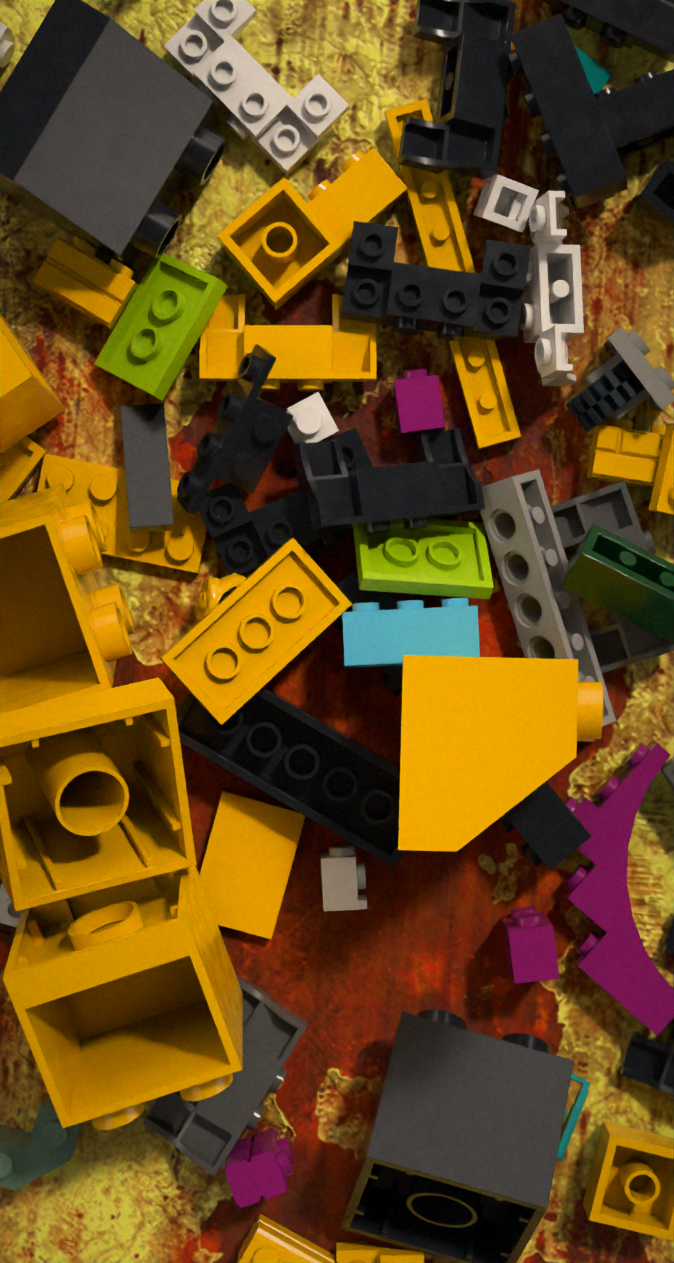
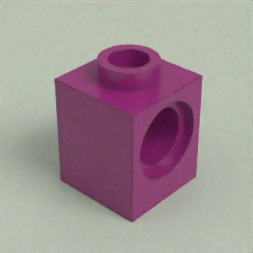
M427 369L402 372V380H395L393 383L400 437L414 435L420 431H443L445 423L438 375L428 376Z

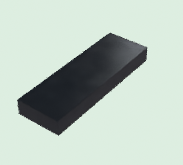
M164 403L120 406L130 533L174 530Z

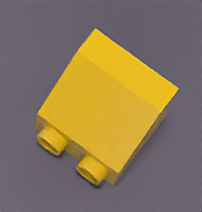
M403 655L398 850L457 852L577 757V741L594 742L595 739H601L603 725L602 682H578V659Z
M159 677L0 714V878L15 912L197 865L175 700Z

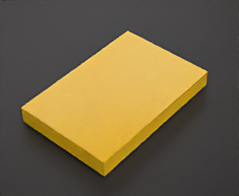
M222 791L199 874L217 925L272 940L305 815L294 809L233 792Z

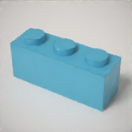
M468 598L441 600L442 607L424 608V601L422 600L397 602V609L379 610V603L374 602L352 604V612H342L344 666L347 668L403 666V655L480 657L478 605L469 606Z

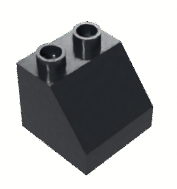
M55 0L0 91V192L73 237L76 236L84 240L106 257L114 259L131 269L140 252L157 261L166 251L182 221V215L168 207L185 177L201 186L205 184L221 160L228 139L214 131L219 123L214 101L110 17L82 0Z
M428 1009L421 1011L417 1016L402 1012L386 1056L351 1181L340 1229L458 1263H517L548 1209L574 1060L551 1054L550 1046L542 1039L532 1035L513 1033L505 1035L500 1040L469 1031L462 1018L448 1011Z

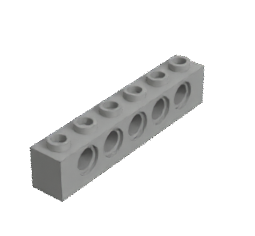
M540 470L519 474L483 486L482 493L485 509L479 511L483 519L491 545V552L495 558L504 594L511 610L517 637L521 643L525 658L578 659V682H602V727L615 722L616 718L578 594L560 586L569 565Z

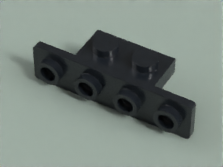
M258 344L254 346L251 353H247L243 357L238 368V379L231 393L225 394L217 410L218 418L211 432H207L200 440L197 449L198 457L191 471L185 472L178 484L177 501L186 512L192 515L197 514L215 478L253 494L293 418V415L288 410L258 397L276 361V357Z

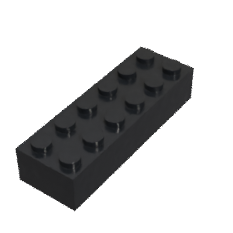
M263 686L222 725L218 724L190 692L188 693L176 713L179 737L182 744L395 868L405 851L398 850L400 765L266 686Z

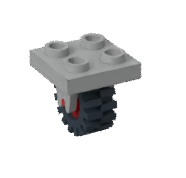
M621 327L607 338L605 343L615 356L587 376L585 380L590 386L565 404L586 433L611 414L616 420H619L646 398L656 411L664 409L674 401V395L671 392L674 389V381L661 365L655 370L644 357L650 350L635 330L627 334Z

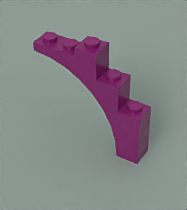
M651 741L647 746L640 743L625 760L629 767L618 779L612 775L596 793L600 800L595 805L582 794L577 800L571 796L564 802L591 834V837L577 848L591 862L586 867L582 863L579 864L565 880V884L569 887L564 891V894L601 927L597 933L592 930L589 931L577 944L575 950L578 954L574 958L576 964L658 1036L674 1018V988L660 974L643 946L632 916L627 886L628 846L636 813L651 781L670 756L658 743Z

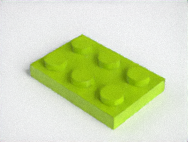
M163 253L157 261L152 260L94 364L113 376L163 401L228 285L204 271Z
M430 519L431 526L426 528L404 530V523L390 524V531L369 535L364 534L363 527L353 528L359 590L490 599L494 586L484 523Z

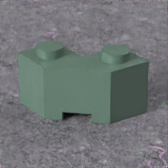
M47 1093L39 1107L32 1133L0 1124V1186L17 1190L70 1161L77 1147L84 1122L63 1129L50 1096Z

